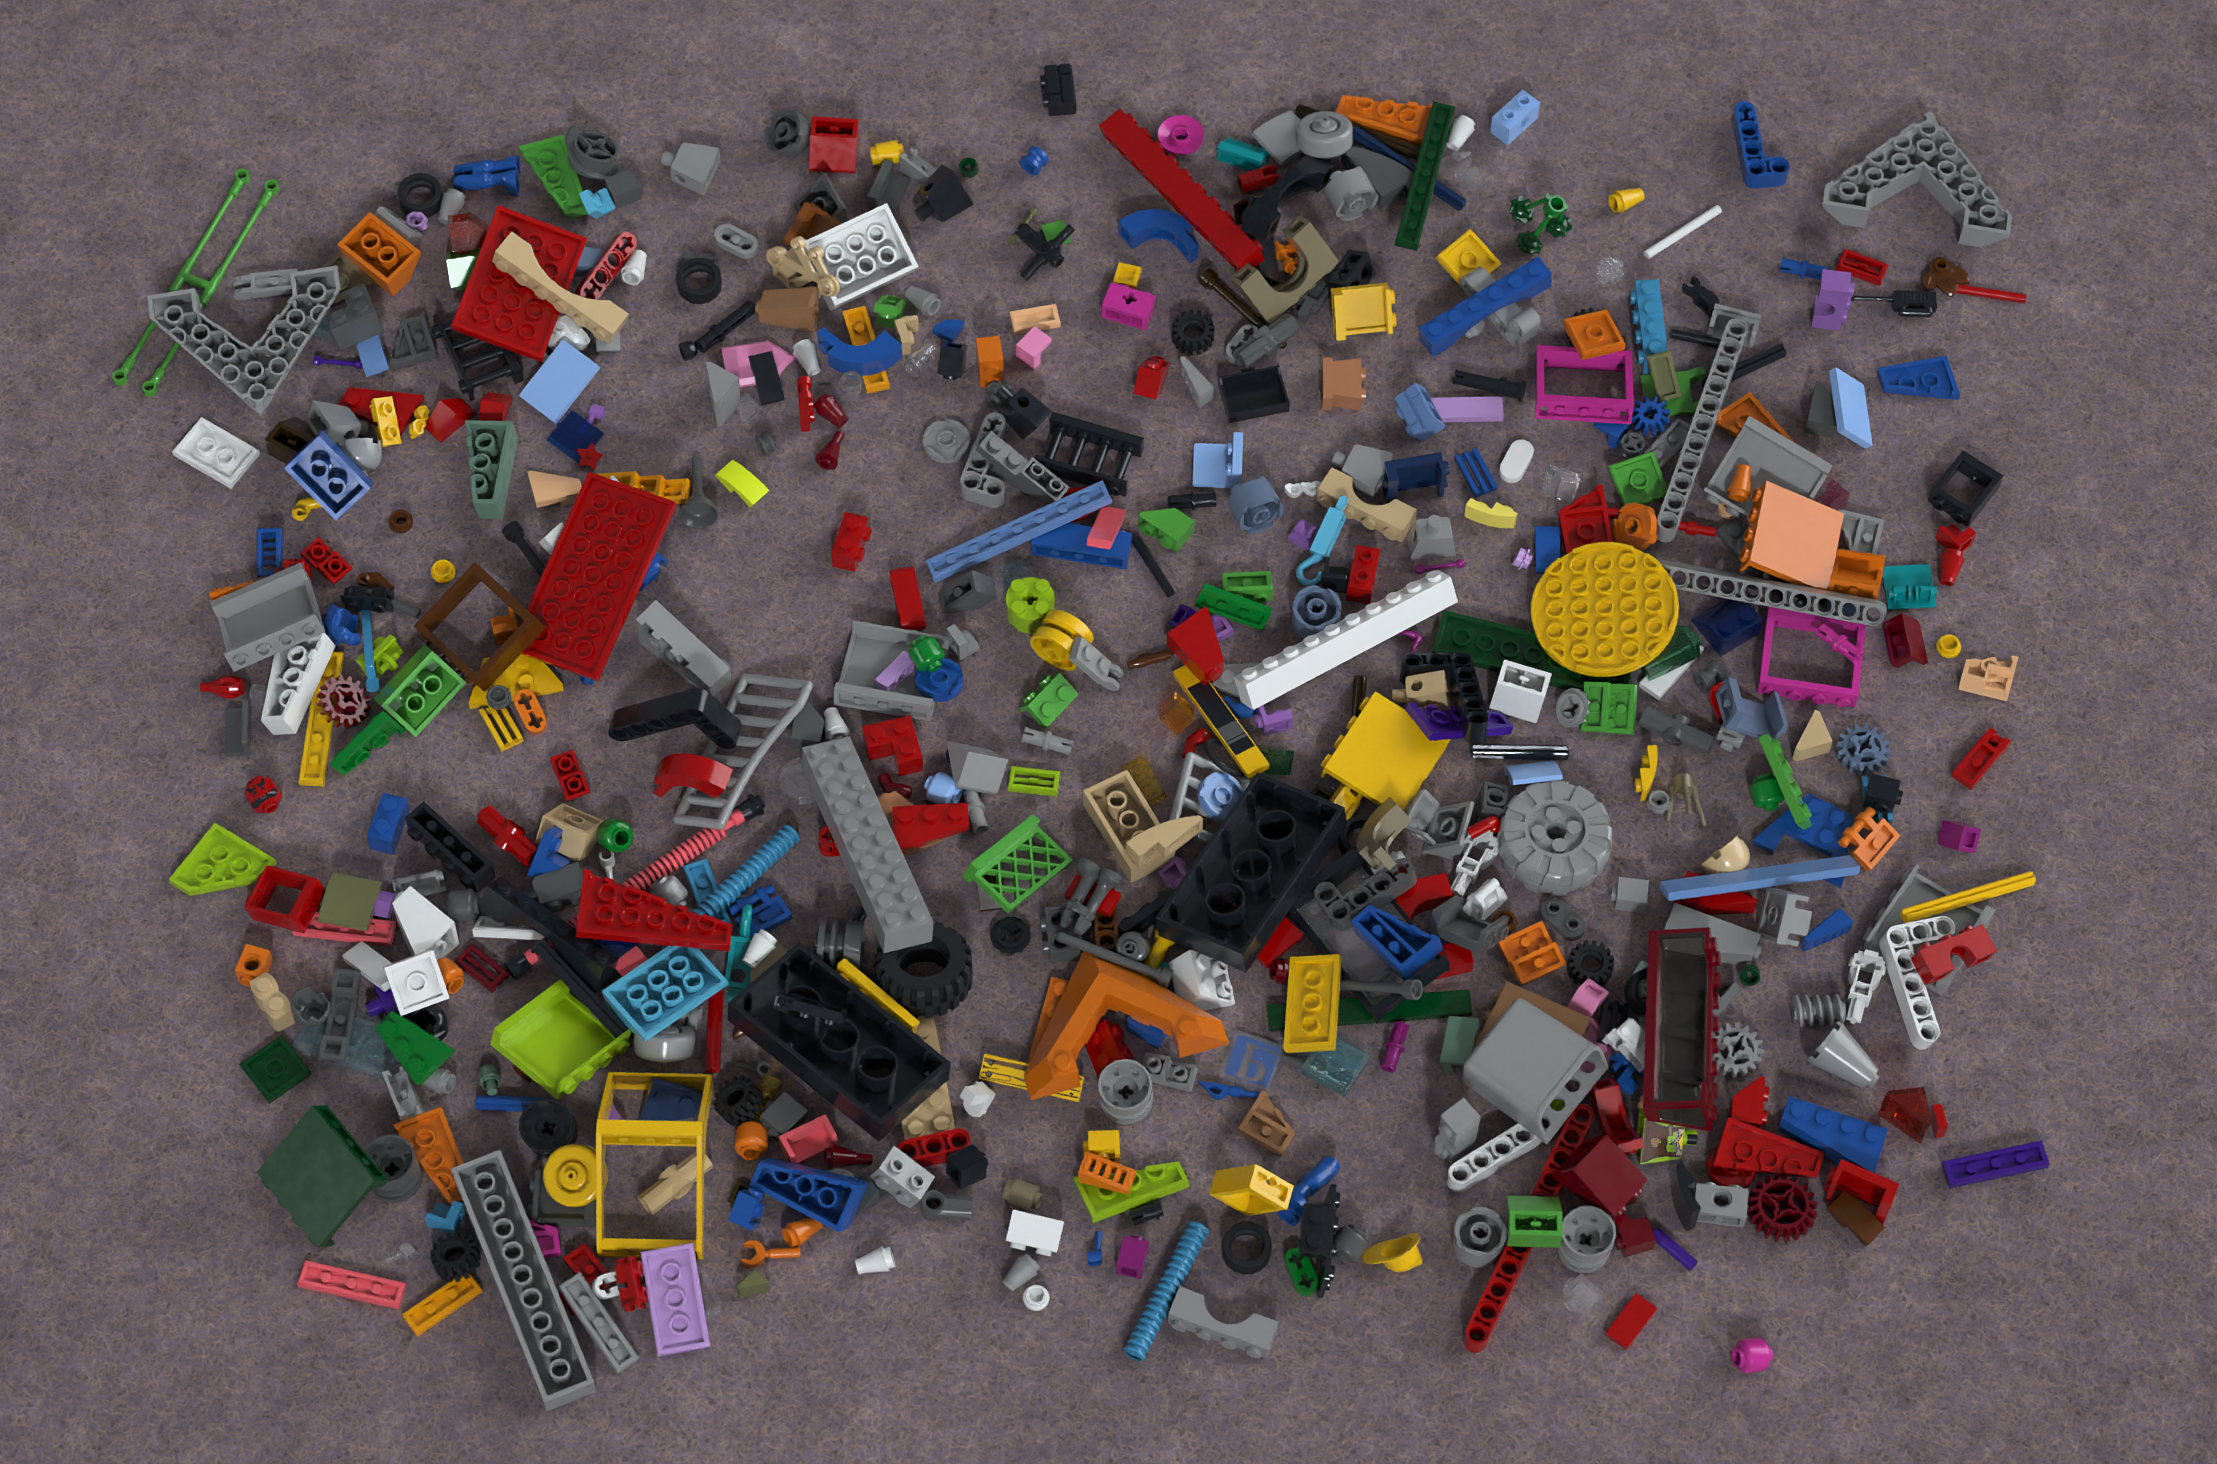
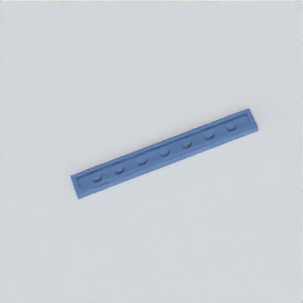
M1103 480L933 556L925 560L936 583L1113 502Z
M1851 855L1660 881V890L1668 901L1858 875L1860 866Z

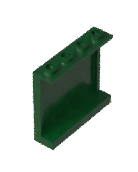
M327 1105L311 1106L257 1171L263 1185L278 1198V1203L288 1210L293 1216L294 1223L306 1232L309 1241L317 1247L333 1246L335 1243L331 1237L367 1194L375 1187H383L389 1180Z

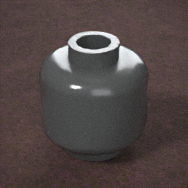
M473 889L451 890L447 899L443 900L444 914H448L449 918L454 922L475 920L477 915L481 914V910L478 909L481 902L480 895L476 894Z
M1130 931L1121 935L1115 946L1116 953L1138 962L1145 961L1151 950L1148 937L1138 931Z
M1349 1224L1348 1227L1341 1226L1332 1240L1337 1241L1336 1254L1333 1258L1344 1265L1347 1261L1350 1263L1358 1262L1368 1247L1367 1234L1352 1224Z

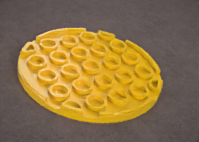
M1598 542L1572 549V552L1563 557L1557 558L1549 565L1544 575L1536 584L1531 600V620L1534 633L1544 651L1561 666L1576 673L1594 677H1611L1627 674L1651 662L1670 642L1679 617L1676 586L1662 564L1649 553L1635 549L1634 546L1616 542Z

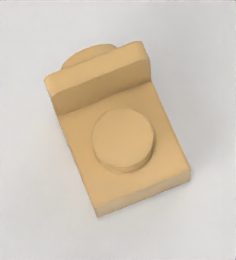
M917 315L903 316L900 319L894 320V332L897 341L902 344V355L911 354V344H914L912 332L919 331Z

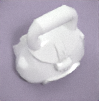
M565 313L559 314L548 346L554 351L563 339L580 352L587 348L590 343L588 334L570 316ZM545 352L544 357H543V359H542V362H543V363H544V362L548 359V357H549V355H548L546 352Z

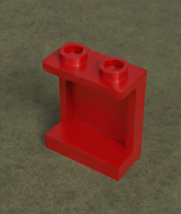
M1841 1159L1838 1168L1832 1166L1827 1178L1824 1191L1828 1193L1825 1201H1831L1834 1191H1845L1856 1199L1878 1207L1875 1217L1884 1224L1900 1183Z

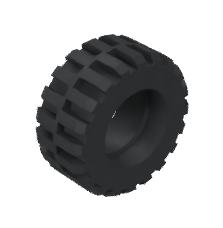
M937 921L933 924L931 942L883 953L879 944L875 954L876 985L915 1018H919V1016L933 1018V1015L939 1014V1016L947 1014V1010L957 1008L960 1005L959 1001L963 1002L968 996V991L971 990L973 971L970 946L961 934H957V930L950 926L946 928L943 923ZM925 961L939 964L944 968L938 974L929 977H917L903 971L911 964Z

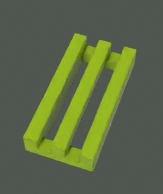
M1011 766L1008 792L1057 797L1060 771ZM1015 774L1054 778V781L1039 780V778H1019L1015 777Z

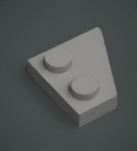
M1839 509V512L1844 513L1841 532L1846 549L1877 554L1885 520Z

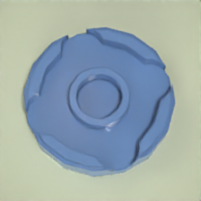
M1213 772L1199 784L1197 797L1203 811L1212 819L1222 822L1244 791L1238 780L1230 774Z

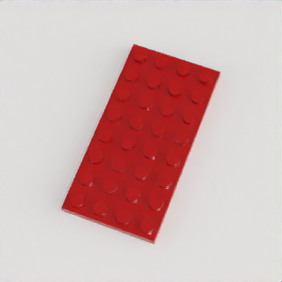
M588 472L527 607V610L546 628L521 654L598 682L676 509V502ZM522 619V621H521L519 627L525 622L523 619Z

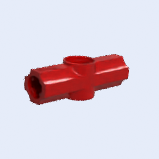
M488 805L481 809L477 815V823L494 837L493 842L503 850L512 853L525 866L530 867L539 846L525 835L526 831L520 825L507 819L494 806Z

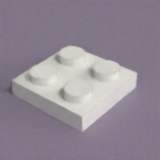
M432 949L383 966L401 1016L450 998Z

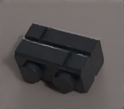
M1070 63L1059 64V66L1046 65L1044 67V75H1040L1041 89L1046 90V94H1042L1043 108H1048L1049 116L1076 114L1072 65Z

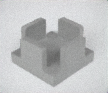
M1767 887L1756 933L1761 934V938L1778 944L1798 946L1799 941L1788 938V934L1807 935L1812 912L1795 908L1796 900L1808 902L1809 897L1774 887Z

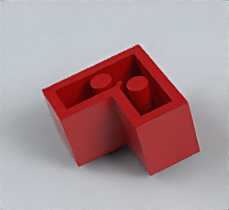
M910 715L862 726L863 742L869 761L893 755L899 777L923 771V757Z

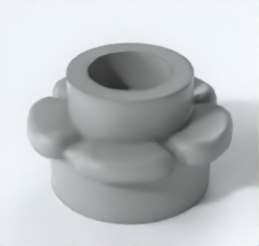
M1662 790L1652 792L1649 795V800H1647L1648 809L1653 810L1655 814H1663L1665 810L1668 811L1671 808L1670 796Z

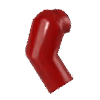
M1200 728L1189 735L1185 740L1182 758L1185 759V755L1188 752L1195 753L1197 745L1201 742L1204 744L1206 740L1211 739L1212 734L1207 732V729Z

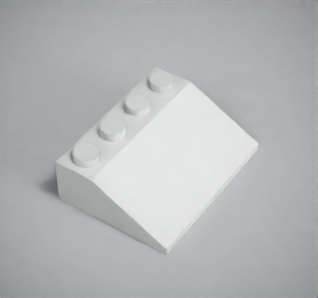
M887 203L806 240L807 246L805 251L807 256L810 248L819 246L823 250L824 257L821 260L828 273L834 275L839 281L840 290L837 295L833 297L823 296L830 311L913 273L919 267ZM810 260V262H811L812 266L814 267L815 271L818 272V270H817V268H816L814 262H812V261Z

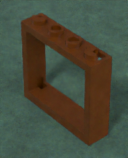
M476 562L465 571L414 625L421 632L418 637L427 646L432 643L435 646L433 651L442 660L447 657L451 661L448 665L458 675L461 672L466 675L463 680L472 688L477 685L484 692L546 628ZM481 581L525 622L474 673L432 632Z

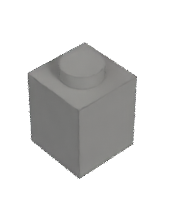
M1619 877L1617 886L1612 885L1610 900L1615 901L1614 910L1645 913L1649 880Z

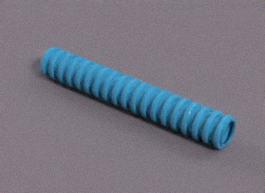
M784 824L771 839H768L760 849L755 851V854H752L749 859L745 860L744 864L739 866V869L730 874L728 879L722 882L723 884H719L717 889L712 891V894H709L706 899L701 901V904H698L690 912L698 915L706 914L717 918L719 913L728 908L730 903L736 900L735 898H739L741 893L746 891V888H749L752 883L757 881V878L762 876V873L767 872L768 868H771L773 863L778 861V858H782L784 853H787L789 848L794 846V843L797 844L800 841L797 831L793 827Z
M1188 1222V1228L1184 1230V1235L1180 1237L1181 1242L1177 1243L1178 1249H1174L1173 1255L1169 1260L1170 1262L1166 1265L1167 1269L1163 1271V1276L1159 1278L1160 1283L1156 1284V1290L1152 1292L1153 1297L1149 1298V1304L1145 1306L1146 1311H1143L1141 1313L1142 1318L1138 1319L1139 1325H1135V1332H1132L1130 1335L1132 1339H1128V1346L1123 1348L1124 1353L1133 1360H1145V1354L1149 1352L1148 1347L1152 1346V1340L1156 1338L1155 1333L1159 1332V1326L1163 1324L1162 1319H1165L1167 1317L1166 1312L1170 1311L1169 1305L1173 1304V1298H1175L1179 1286L1184 1283V1278L1188 1276L1187 1271L1191 1270V1264L1195 1262L1194 1257L1198 1256V1250L1202 1248L1201 1243L1205 1242V1237L1209 1234L1207 1227L1199 1222Z

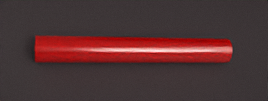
M1958 284L1955 292L2018 303H2025L2027 294Z

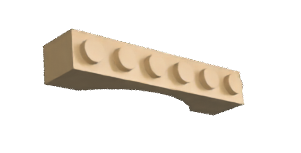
M511 232L495 251L492 262L500 271L509 273L520 285L527 286L534 291L537 297L553 304L557 311L573 318L577 325L590 330L597 339L610 344L625 325L629 314L610 300H594L575 295L550 279L540 267L534 256L532 246L515 233Z

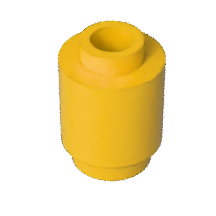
M897 140L875 143V146L869 147L872 165H878L879 167L884 159L892 161L893 164L900 163L899 156L904 153L903 144H898Z

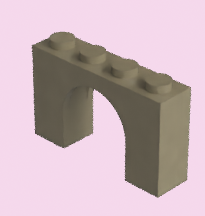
M1300 215L1282 231L1298 254L1297 269L1286 283L1279 286H1270L1260 272L1248 263L1230 278L1258 317L1269 325L1278 320L1282 313L1290 306L1296 304L1305 292L1312 289L1317 281L1325 274L1331 272L1339 262L1311 222Z

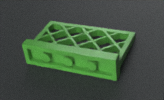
M1034 814L971 862L962 876L968 883L974 880L1008 914L1073 861L1038 826L1040 820ZM1034 836L1039 838L1043 842V847L1033 846L1032 838ZM1016 850L1027 851L1028 859L1016 858ZM1033 852L1044 854V862L1033 860ZM1049 855L1057 856L1062 863H1050ZM1000 863L1012 864V872L1001 870ZM1017 865L1028 866L1029 874L1018 873ZM1034 867L1044 868L1045 876L1034 875ZM983 876H996V884L988 883ZM1001 877L1012 878L1013 887L1002 885ZM1018 879L1029 881L1030 888H1019ZM1002 892L1013 893L1014 901L1010 904L1003 897Z

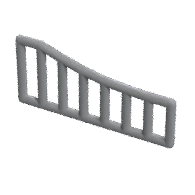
M747 673L741 675L726 708L741 721L742 725L771 728L772 730L765 739L738 737L736 746L757 748L750 759L715 754L718 745L710 739L703 757L713 759L726 766L744 769L738 779H729L726 787L733 789L727 799L695 795L697 789L688 787L673 817L674 823L717 830L724 829L734 806L755 768L775 740L803 709L813 688L811 681ZM748 684L800 690L796 700L743 694ZM738 704L789 709L780 720L734 714ZM691 804L722 808L718 819L686 815Z

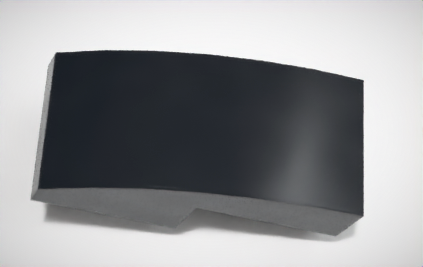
M772 351L748 356L761 406L785 400Z

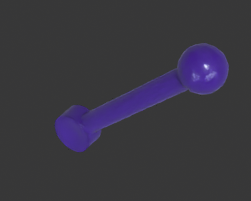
M319 355L313 359V363L316 366L324 363L354 366L356 369L363 367L361 360L354 362L323 359Z

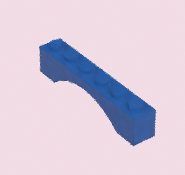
M1539 256L1420 326L1419 340L1432 357L1453 346L1469 329L1490 314L1512 303L1533 298L1552 286V273Z

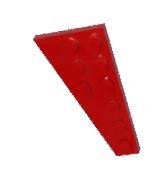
M584 869L576 937L730 951L732 924L706 914L698 915L688 911V908L680 904L678 907L666 903L664 898L632 886L624 887L614 883V880L605 876L603 879L593 875L592 871Z

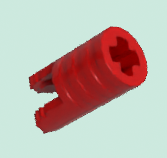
M1272 164L1237 174V182L1241 193L1246 194L1274 186L1279 177L1282 178L1280 173L1276 174L1277 166Z

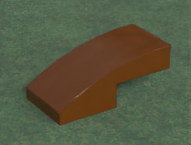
M1842 1191L1826 1208L1843 1228L1848 1227L1864 1246L1869 1245L1885 1228L1868 1209L1845 1191Z

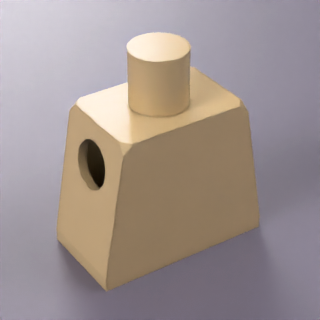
M1444 670L1407 676L1405 678L1406 688L1392 689V699L1395 704L1412 702L1417 703L1418 707H1423L1427 704L1437 703L1439 709H1450L1449 691Z

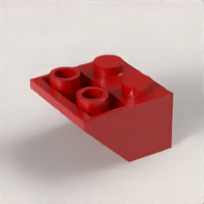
M812 116L809 171L856 174L860 136L859 119Z

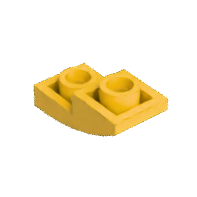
M1647 745L1645 755L1641 756L1642 768L1639 770L1638 777L1634 778L1635 793L1639 792L1640 801L1646 800L1652 788L1657 767V745Z

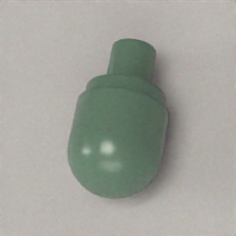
M485 1064L478 1073L480 1085L483 1089L487 1090L489 1096H494L497 1094V1087L501 1081L499 1070L493 1064Z

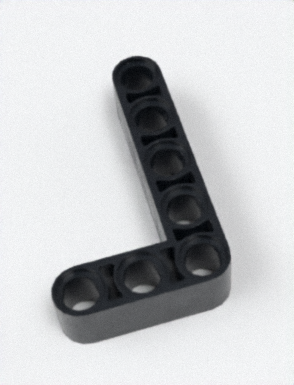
M1461 652L1410 653L1403 655L1401 659L1400 682L1406 685L1405 678L1407 676L1444 670L1447 686L1451 688L1464 739L1471 744L1485 742L1488 714L1471 656Z
M694 688L616 709L613 713L608 735L616 741L623 742L694 724L719 747L733 749L737 745L742 723L708 691Z

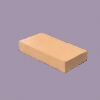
M1056 304L1009 312L1014 335L1028 333L1034 326L1039 330L1061 327Z

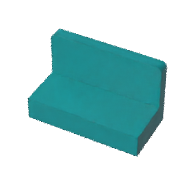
M1229 137L1225 141H1220L1217 148L1218 161L1248 171L1264 167L1269 153L1263 148Z

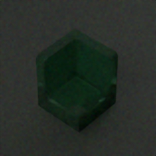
M1256 745L1269 763L1270 769L1263 773L1273 775L1291 774L1294 751L1279 746Z

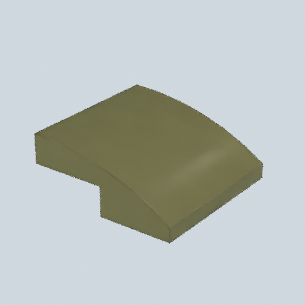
M332 873L324 894L318 922L368 931L375 914V904L382 890V882Z

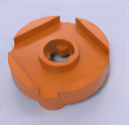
M1635 502L1624 505L1619 510L1621 513L1618 519H1614L1612 533L1616 543L1631 545L1635 549L1642 551L1657 540V519L1654 509ZM1635 522L1638 524L1636 532L1632 531V527L1635 526Z

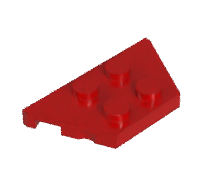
M1603 484L1596 486L1587 495H1582L1573 504L1559 510L1558 519L1565 555L1572 552V549L1583 545L1613 542Z

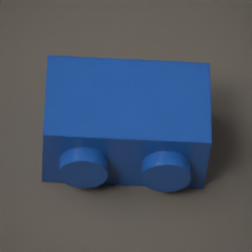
M387 793L382 794L367 833L370 849L394 855L406 824L405 817L410 813L407 798Z

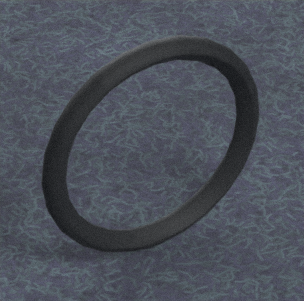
M1211 738L1205 741L1204 750L1209 759L1218 768L1236 777L1245 776L1243 772L1228 768L1213 755L1209 748L1211 743L1224 747L1219 739Z

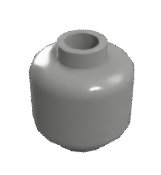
M666 875L661 876L650 887L652 889L650 894L666 899V903L677 907L679 904L685 906L687 903L684 899L688 891L673 875L668 877Z

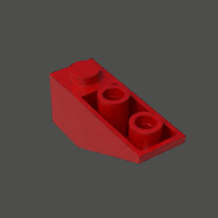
M1687 871L1684 878L1703 876V874ZM1737 891L1675 900L1674 903L1708 915L1754 913L1758 899L1753 898L1749 893Z

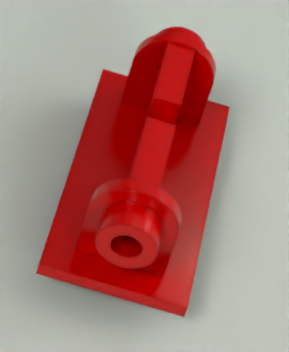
M628 1256L629 1262H627L626 1258L617 1259V1265L614 1266L617 1283L628 1284V1287L619 1289L621 1307L625 1308V1312L635 1311V1305H637V1309H646L645 1303L648 1302V1294L646 1288L642 1287L641 1276H643L644 1272L641 1261H638L637 1257Z

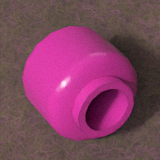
M1759 1337L1748 1338L1736 1343L1732 1349L1731 1358L1734 1366L1742 1373L1762 1372L1770 1365V1361L1773 1359V1351L1764 1339Z

